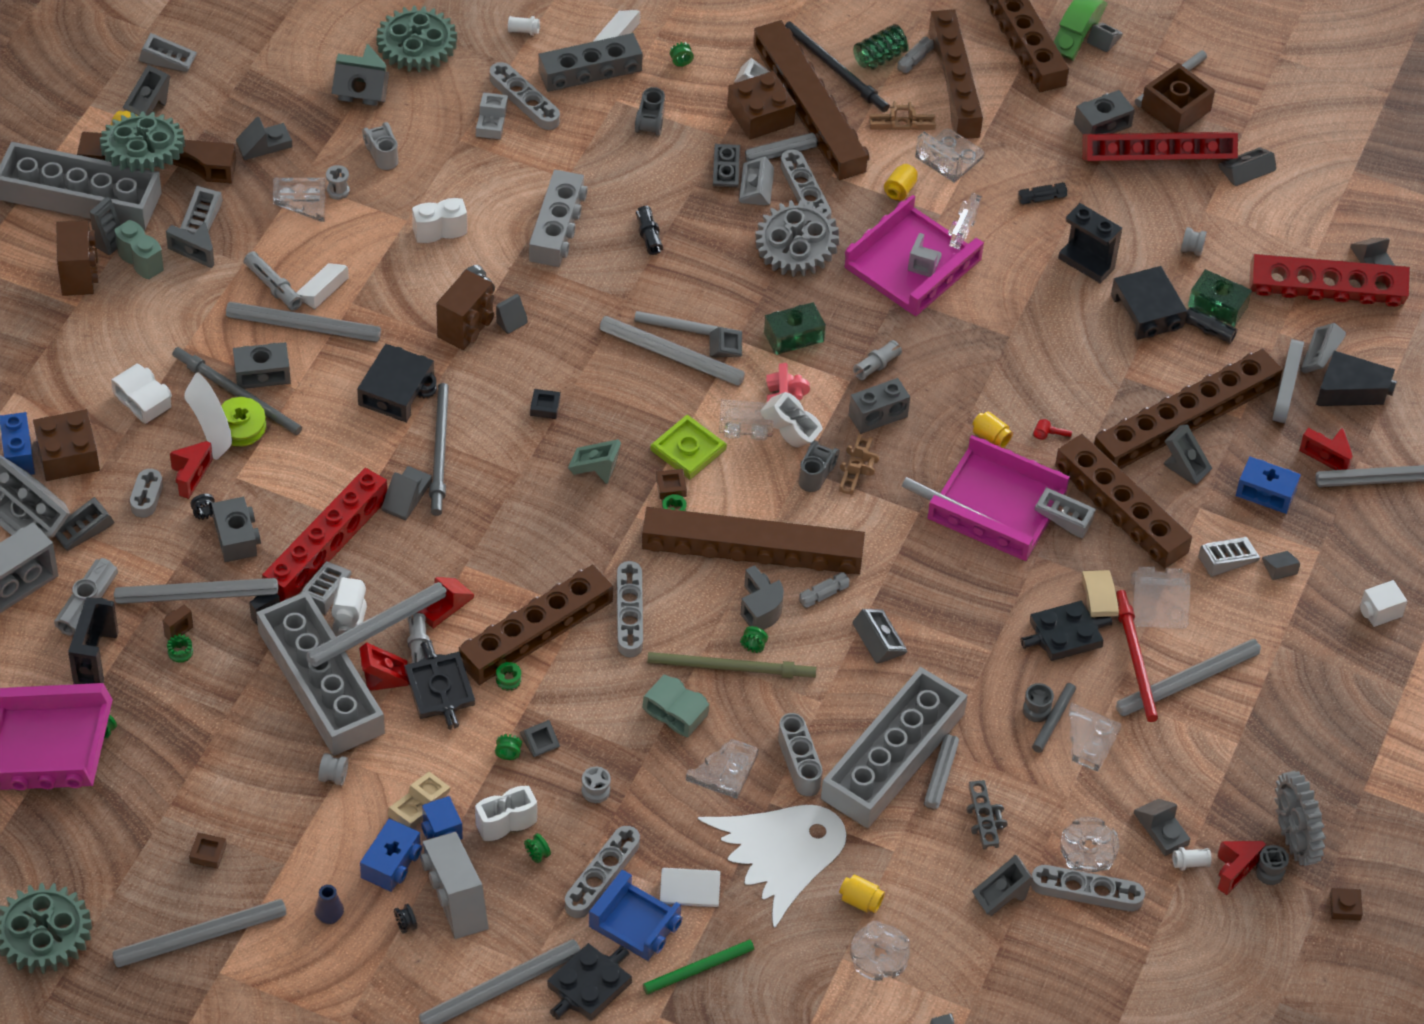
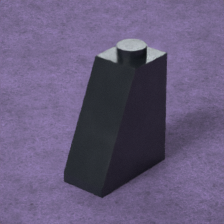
M1334 350L1320 387L1316 405H1384L1387 395L1393 396L1397 381L1392 380L1395 369Z

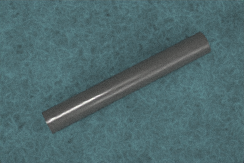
M1071 683L1065 685L1032 745L1034 751L1038 753L1043 751L1076 691L1075 685Z

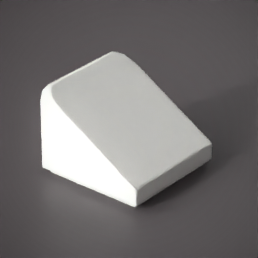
M750 58L742 65L734 82L738 83L770 71Z

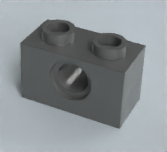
M336 64L331 94L338 95V100L353 102L354 97L363 99L362 104L378 106V101L385 102L389 72ZM362 78L366 83L364 91L358 93L354 85L358 79Z
M1120 90L1077 105L1074 124L1082 134H1114L1132 127L1135 109Z
M286 342L233 348L236 382L243 389L291 384Z
M244 497L212 503L213 520L224 562L257 556L256 545L261 544L258 528L252 527V523L255 522L252 506L247 507Z

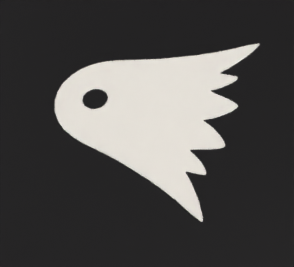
M800 805L743 816L698 817L699 820L710 826L730 832V834L721 838L722 841L741 844L729 855L728 860L743 864L752 863L745 877L746 885L767 881L762 899L775 895L772 912L774 927L779 923L798 894L839 855L846 842V830L842 820L831 810L816 805ZM814 824H821L826 828V835L822 838H814L809 833L810 827Z

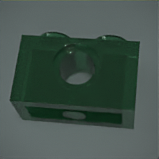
M1205 269L1191 289L1188 306L1194 307L1209 316L1215 315L1218 317V320L1235 327L1248 308L1252 290Z
M814 302L765 315L764 334L775 355L824 342L826 324Z

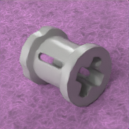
M335 165L326 171V179L329 182L327 193L333 199L339 200L349 195L350 187L347 184L349 172L346 167Z

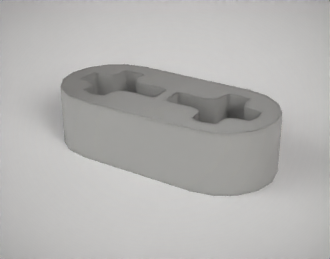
M145 469L137 476L130 497L131 511L135 516L145 518L152 515L156 510L163 489L162 476L159 471ZM150 480H154L151 482L150 487L146 488V484L149 483ZM147 498V503H144L143 506H139L142 504L143 499Z

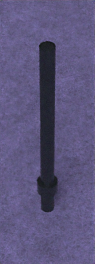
M791 21L785 24L786 28L791 30L794 38L861 93L860 96L867 103H873L882 112H886L889 109L890 105L878 95V91L871 85L867 86Z

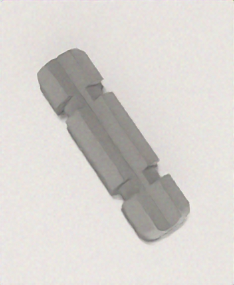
M923 37L919 43L898 61V70L908 73L926 56V53L933 49L934 41L928 37Z
M844 572L833 576V580L829 578L811 587V591L807 589L799 594V601L805 608L814 605L815 601L820 602L837 593V589L841 591L849 587V578Z

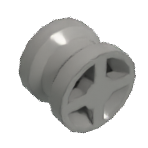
M1187 227L1181 252L1191 251L1196 256L1201 257L1207 232H1195L1192 228Z
M324 753L319 767L318 780L320 782L330 780L334 781L336 785L342 786L347 775L348 757L342 756L338 759L333 758L331 754Z
M595 766L586 769L583 773L581 791L582 796L587 801L601 803L609 797L611 778L606 769Z

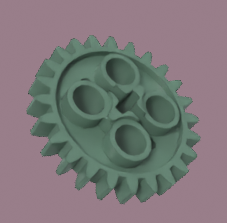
M416 6L412 7V11H408L407 8L403 7V13L395 10L394 17L387 15L386 22H380V28H377L376 43L378 52L382 53L383 60L389 59V65L398 63V69L407 66V70L410 72L413 67H416L417 71L421 72V68L424 66L427 70H431L432 64L440 67V60L448 62V56H453V49L457 48V32H455V24H451V19H444L443 12L436 15L434 8L427 12L426 6H423L421 11L417 10Z
M142 111L140 116H136L132 112L130 118L121 115V121L113 119L112 125H106V131L101 132L100 147L102 155H105V161H111L113 167L120 164V170L129 167L130 173H133L135 169H139L141 173H144L147 168L154 172V167L157 166L164 169V163L173 165V159L179 160V154L184 152L185 140L183 129L179 128V123L173 124V118L165 120L164 114L155 117V112H152L149 116H145L144 111Z
M40 883L39 890L34 891L33 887L28 885V893L24 894L17 890L18 898L16 900L11 897L6 898L8 907L0 906L1 957L6 956L9 965L16 961L18 970L28 965L29 973H33L36 967H40L42 974H45L47 966H51L56 972L58 963L61 962L68 967L69 957L79 958L77 949L86 950L85 941L91 940L89 931L92 930V923L89 920L91 917L89 909H86L85 901H78L76 892L69 895L66 886L58 892L55 883L51 885L49 890H45L44 884ZM43 908H46V909H47V910L42 911V912H41V911H38V910L43 909ZM62 925H69L66 928H59ZM20 928H26L23 931H16ZM40 945H48L44 948H37Z

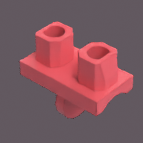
M787 363L779 364V372L766 375L769 391L779 390V393L767 395V402L771 397L784 392L790 393L798 400H801L810 391V383L803 379L801 375L793 377V375L788 373Z

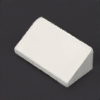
M618 11L593 42L631 34L640 23V11Z
M328 263L297 294L303 298L305 304L316 309L349 278L348 267L346 265Z
M662 868L661 902L667 905H674L675 902H678L685 906L719 907L720 871Z

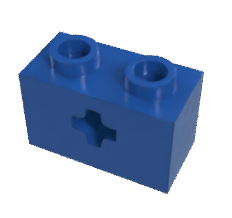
M27 413L0 415L4 457L29 474L35 475Z
M1249 457L1239 479L1235 496L1287 514L1297 491L1301 474L1267 463L1264 460Z
M389 818L360 861L361 878L392 892L397 883L401 884L404 881L408 872V866L412 861H417L422 852L420 832Z

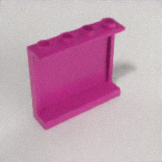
M912 195L906 201H901L889 215L883 216L874 228L868 229L863 234L861 239L847 247L844 268L916 317L982 260L984 242L975 238L969 244L914 208L915 196ZM919 233L924 234L923 247L942 253L936 271L931 277L908 271L910 252Z
M971 435L967 451L940 494L983 515L934 495L929 503L927 519L1027 561L1050 522V519L1035 510L1036 504L1046 487L1066 495L1070 477L1060 471L1043 466L1034 460H1029L1015 454L1011 450L1001 448L985 439ZM1050 500L1047 506L1052 507L1054 501Z
M104 683L0 688V790L15 789L21 791L33 788L53 789L58 787L80 788L83 786H93L113 701Z

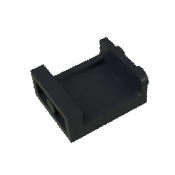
M1079 203L1066 216V222L1071 224L1068 243L1059 252L1058 259L1101 284L1115 269L1123 228Z
M1162 266L1114 278L1111 297L1114 302H1123L1136 325L1135 337L1137 340L1151 338L1169 331H1177L1184 327L1187 309Z
M385 343L357 388L358 405L407 423L411 417V404L430 373L434 375V360Z
M86 597L68 650L73 684L104 682L98 644L101 637H118L119 631L113 601H108L104 598Z

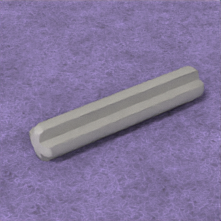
M808 133L750 148L745 151V158L747 162L765 156L767 159L782 156L787 150L803 151L815 148L817 146V138L814 133Z
M950 734L944 736L925 796L924 805L927 808H939L958 747L959 739L956 736Z

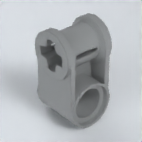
M384 122L382 126L372 129L363 128L362 136L365 146L370 151L378 168L383 170L395 168L399 162L398 145L389 123Z

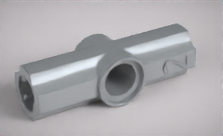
M104 558L96 559L84 578L74 583L72 587L73 594L54 620L55 627L63 634L68 636L74 635L86 597L101 598L118 574L117 567L110 560Z

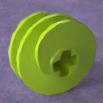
M235 397L226 400L221 405L231 431L232 446L251 445L263 436L266 429V416L264 409L258 402L246 397Z

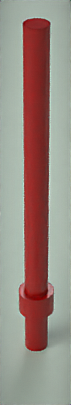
M1118 590L1116 592L1119 610L1118 619L1123 623L1147 721L1155 722L1158 720V715L1133 621L1135 619L1134 610L1129 605L1126 591Z

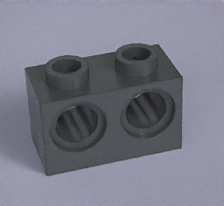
M896 378L851 394L848 415L860 434L908 417L910 395L900 380Z

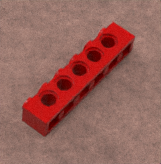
M1238 133L1082 134V159L1086 161L1238 158Z
M1254 254L1250 262L1249 292H1256L1260 296L1282 294V297L1285 298L1308 296L1310 300L1332 298L1336 302L1356 300L1365 305L1380 302L1390 307H1397L1405 304L1409 297L1410 267ZM1271 274H1280L1283 277V281L1274 280ZM1305 276L1308 278L1309 283H1301L1297 277ZM1331 278L1335 285L1329 286L1323 279ZM1356 280L1360 283L1361 287L1355 288L1350 285L1349 281ZM1382 282L1387 289L1380 290L1376 287L1375 283Z
M365 467L262 574V579H277V594L279 595L280 602L298 595L326 561L330 562L382 507L388 490L387 479Z

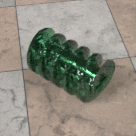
M897 24L888 26L885 30L871 35L869 38L862 40V42L856 43L853 47L857 63L862 68L868 66L872 70L876 69L877 65L885 64V60L890 61L893 59V56L898 57L901 55V52L905 53L909 50L907 38L901 27Z

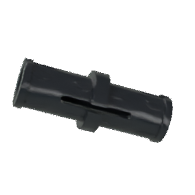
M641 206L638 208V211H635L640 225L639 234L645 241L648 254H659L660 250H663L659 237V225L654 221L652 209L649 206Z
M1190 306L1187 310L1186 323L1203 330V333L1208 336L1211 334L1229 344L1233 342L1238 331L1237 328L1223 323L1215 315L1209 316Z

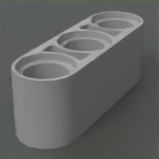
M785 714L779 722L778 742L797 792L803 796L816 795L821 788L823 771L803 717L799 714Z

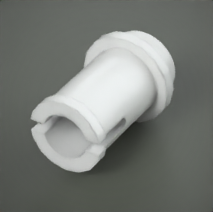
M510 16L508 19V32L530 33V36L539 33L540 20L535 19V16H531V18Z
M1180 847L1178 850L1173 851V865L1181 871H1184L1187 867H1210L1211 852L1209 848L1185 850L1183 847Z

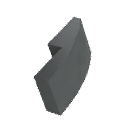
M715 144L713 186L738 187L740 145Z

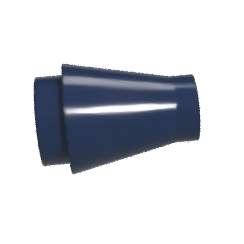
M324 885L319 889V896L314 908L315 916L325 924L337 922L344 913V906L337 895L336 888L332 885Z

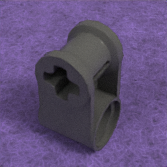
M650 87L643 92L636 115L635 132L639 133L641 130L654 132L657 136L661 135L665 94L660 88Z
M816 440L810 444L800 464L798 483L801 489L807 492H815L822 487L827 476L836 465L840 452L839 449L834 448L832 450L819 445V442Z

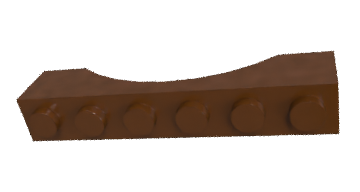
M956 10L931 11L929 36L934 41L933 50L938 54L943 67L955 139L980 138L983 114Z
M82 132L77 155L105 161V155H102L100 147L101 133ZM185 140L184 152L179 154V160L173 159V165L185 168L199 175L206 182L232 184L237 162L235 144Z

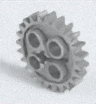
M790 200L789 207H785L780 203L779 211L771 208V216L763 215V222L758 223L759 231L755 232L756 248L759 251V257H764V264H772L773 271L780 267L782 275L791 270L792 277L796 275L797 271H801V274L805 276L807 269H810L812 273H816L815 266L818 265L821 268H825L824 260L831 262L832 254H837L839 228L836 227V220L831 219L829 211L823 213V206L820 205L814 209L812 201L807 206H804L803 200H800L798 206H795L793 201Z
M1300 771L1282 773V775L1278 776L1279 780L1276 781L1278 788H1275L1277 798H1274L1278 805L1276 812L1278 814V824L1282 830L1281 834L1285 835L1286 846H1290V854H1294L1295 861H1299L1300 865L1307 866L1321 861V857L1324 856L1322 849H1325V845L1322 839H1326L1322 832L1324 824L1322 823V813L1318 807L1319 802L1315 801L1314 790L1310 791V782L1305 781V776L1300 775Z

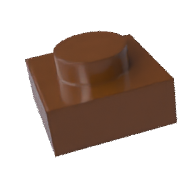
M683 469L656 471V482L660 499H664L672 494L687 497Z
M182 605L177 610L169 612L162 620L164 636L168 640L171 637L173 638V635L178 636V634H181L182 636L193 628L192 611L186 605Z
M198 832L189 855L190 863L218 869L227 846L226 838Z
M1332 888L1330 892L1331 919L1361 921L1363 915L1361 889Z

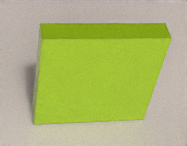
M686 415L651 444L650 450L673 468L683 469L684 476L691 480L726 450L727 443L689 415Z

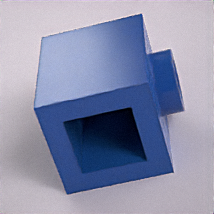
M450 796L422 805L423 822L421 826L426 839H432L453 832H457L460 840L463 839L462 822Z

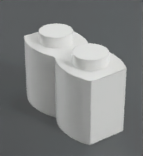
M461 198L445 199L438 204L422 203L412 208L413 231L418 243H431L441 238H457L467 233V211Z
M137 363L111 379L112 391L125 406L129 407L133 414L145 424L171 408V391L165 384L157 382L154 374L147 367L144 368Z
M784 392L771 397L761 409V414L765 421L772 427L779 429L785 441L794 447L799 448L812 443L823 430L819 420L813 414L804 411L799 400L790 393Z
M344 577L339 580L331 610L334 618L333 632L336 636L363 623L367 604L364 599L366 587L362 580Z
M529 786L512 788L504 793L503 796L487 797L475 805V824L483 841L500 839L510 831L524 830L537 822V800Z

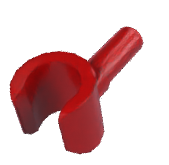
M1047 419L1039 420L1033 432V436L1040 440L1046 439L1049 433L1066 437L1072 436V431L1056 428Z

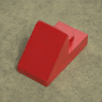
M1308 428L1303 434L1300 452L1334 470H1349L1353 455L1343 428L1339 430L1332 440L1311 428Z
M201 442L170 453L171 468L178 471L176 484H178L179 496L189 499L213 460L211 442Z
M436 577L434 584L437 582L441 583L446 588V596L416 612L424 614L426 617L425 622L433 629L474 598V594L456 578Z
M367 642L359 647L361 666L365 673L366 685L369 691L409 685L404 671V665L408 664L406 659Z
M1263 841L1221 842L1217 857L1225 865L1218 874L1221 877L1218 890L1227 896L1258 864L1260 853L1266 847V843Z

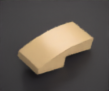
M1110 570L1082 571V583L1087 594L1086 605L1090 616H1118L1117 597Z
M428 772L410 785L407 795L389 807L388 816L394 821L413 829L423 820L422 805L444 798L450 792L451 787L431 772Z

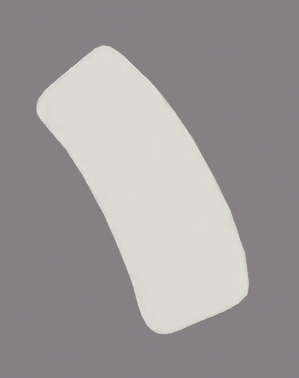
M196 373L188 385L184 397L194 411L207 441L211 442L213 458L218 460L232 444L231 431L213 389L200 373Z

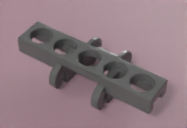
M985 780L971 781L968 787L972 804L967 806L966 809L968 814H971L972 810L975 809L978 822L977 825L971 828L972 834H977L979 830L983 850L990 846L999 848L997 829L1001 830L1008 825L1006 820H1002L1001 812L1004 811V806L1000 804L990 805ZM980 786L982 792H975L973 787ZM983 798L984 803H977L976 799ZM985 813V815H989V816H988V817H982V816H980L979 814ZM991 834L993 841H987L985 835Z

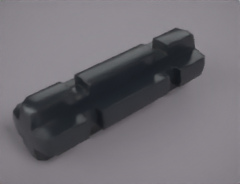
M1064 182L1055 183L1053 187L1052 184L1032 187L1030 191L1029 188L1020 189L1018 191V200L1023 205L1031 203V200L1034 203L1052 200L1054 196L1058 199L1066 197L1068 191Z

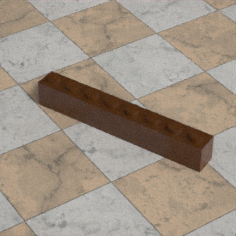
M782 20L754 28L753 46L768 70L775 72L796 103V114L808 133L815 134L817 147L838 180L865 173L867 161L870 159L867 148L861 145L856 131L851 129L847 123L846 115L840 112L836 106L833 95H829L822 78H818L813 64L805 58L803 49L800 45L796 44L791 30L786 28Z
M646 507L642 531V549L653 552L662 551L680 555L688 554L707 558L757 562L764 565H783L790 568L800 567L817 571L826 570L844 572L845 574H860L865 532Z

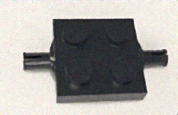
M1082 600L1030 614V623L1035 630V634L1021 637V645L1023 649L1039 645L1047 652L1051 661L1102 648L1104 640L1098 629L1112 626V618L1110 616L1091 617Z
M427 640V644L426 641H423L420 645L425 657L418 662L404 665V671L419 717L424 719L435 715H444L447 728L452 730L454 726V729L459 727L455 712L459 709L475 705V698L460 653L458 651L447 655L435 654L432 641Z
M591 944L585 945L547 980L548 988L561 999L555 1007L550 1009L551 1015L559 1020L569 1009L582 1013L589 1020L594 1019L632 984V976L618 965L629 956L628 950L624 946H620L613 954L607 956Z

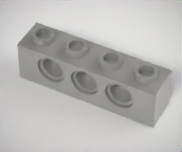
M554 169L529 243L530 262L560 267L562 258H567L569 252L568 239H573L576 227L574 221L579 220L582 205H580V202L585 201L588 186H584V175Z

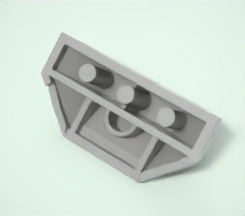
M0 455V526L13 535L20 528H24L33 522L48 538L54 537L70 515L66 504L31 474Z

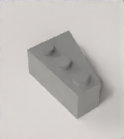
M457 832L423 841L424 853L420 854L421 863L424 871L429 870L432 888L437 891L439 902L444 909L454 938L458 939L488 930L483 886Z

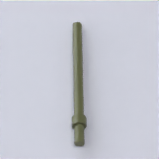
M648 652L647 663L776 674L782 675V678L793 679V676L816 678L817 667L794 665L795 662L783 661V664L656 652Z

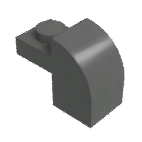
M754 565L745 570L744 586L750 594L741 600L740 615L749 626L765 630L774 625L781 616L784 590L780 580L771 584L767 575L761 574Z

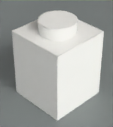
M1392 580L1365 590L1360 609L1363 616L1368 618L1373 627L1402 617L1407 599L1395 581Z

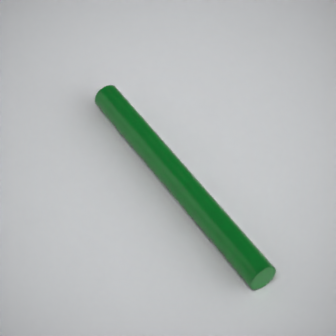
M749 939L643 983V989L647 995L754 951V945Z

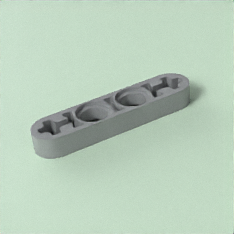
M503 62L495 63L490 67V82L501 93L508 95V99L539 127L545 130H553L559 126V109L516 70ZM520 86L523 90L515 92L510 88ZM530 100L539 102L536 106H530L526 103Z
M797 150L785 151L781 156L780 166L798 203L800 200H803L804 206H807L811 201L805 200L804 197L813 195L817 198L815 201H812L814 209L821 205L823 206V213L829 211L831 215V209L802 153ZM798 177L806 178L808 181L805 183H798L795 181V179Z
M1291 339L1272 421L1286 423L1303 350V341Z
M633 561L623 562L617 569L618 651L625 657H635L642 652L643 648L642 569L638 563ZM627 573H632V584H627ZM631 593L636 595L637 599L628 602L622 597L625 594ZM633 616L638 621L630 625L624 623L623 618ZM628 634H633V646H628Z
M622 826L613 833L565 896V910L569 916L582 918L589 914L594 904L638 851L640 844L638 830L631 826ZM628 837H629V838H632V842L627 841V842L623 845L622 851H621L620 848H621V845H622V839H623V840H627ZM613 856L619 862L615 866H607L603 863V859ZM591 877H598L602 880V884L598 887H591L586 881ZM584 892L585 895L583 897V905L578 904L577 906H573V901L578 902L582 898V894Z
M1050 865L1037 866L1032 872L1033 880L1031 887L1036 893L1125 911L1140 909L1145 897L1144 888L1134 881ZM1042 876L1047 877V883L1041 882ZM1057 878L1061 879L1059 887L1056 886ZM1075 880L1080 883L1081 888L1070 890L1066 887L1065 883ZM1105 886L1109 889L1110 893L1106 896H1100L1095 892L1094 888ZM1116 890H1119L1118 898L1114 897ZM1128 893L1134 894V900L1128 899Z

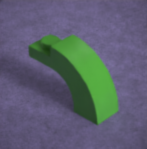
M1072 1L1059 24L1060 29L1054 40L1062 57L1074 61L1088 30L1093 24L1097 25L1108 4L1106 1Z

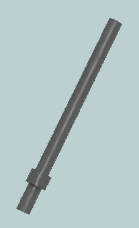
M179 347L174 349L172 356L185 363L187 369L195 374H202L236 397H246L255 400L264 409L265 416L293 434L298 435L302 431L301 425L207 366L202 358L197 355L192 356Z
M446 383L438 385L433 483L430 484L429 496L432 499L431 514L435 516L442 514V501L446 496L444 464L449 386Z

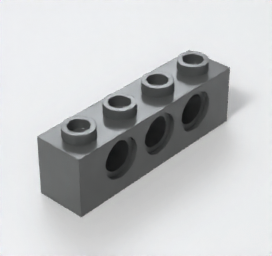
M634 33L538 54V71L547 92L642 71L643 53Z

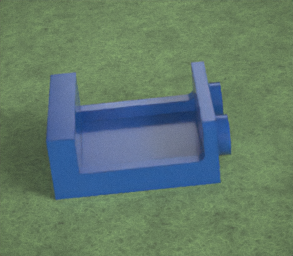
M623 869L589 911L590 928L649 961L654 953L658 954L661 952L666 943V937L671 931L673 933L676 932L683 920L681 904L675 902L670 907L632 885V875Z

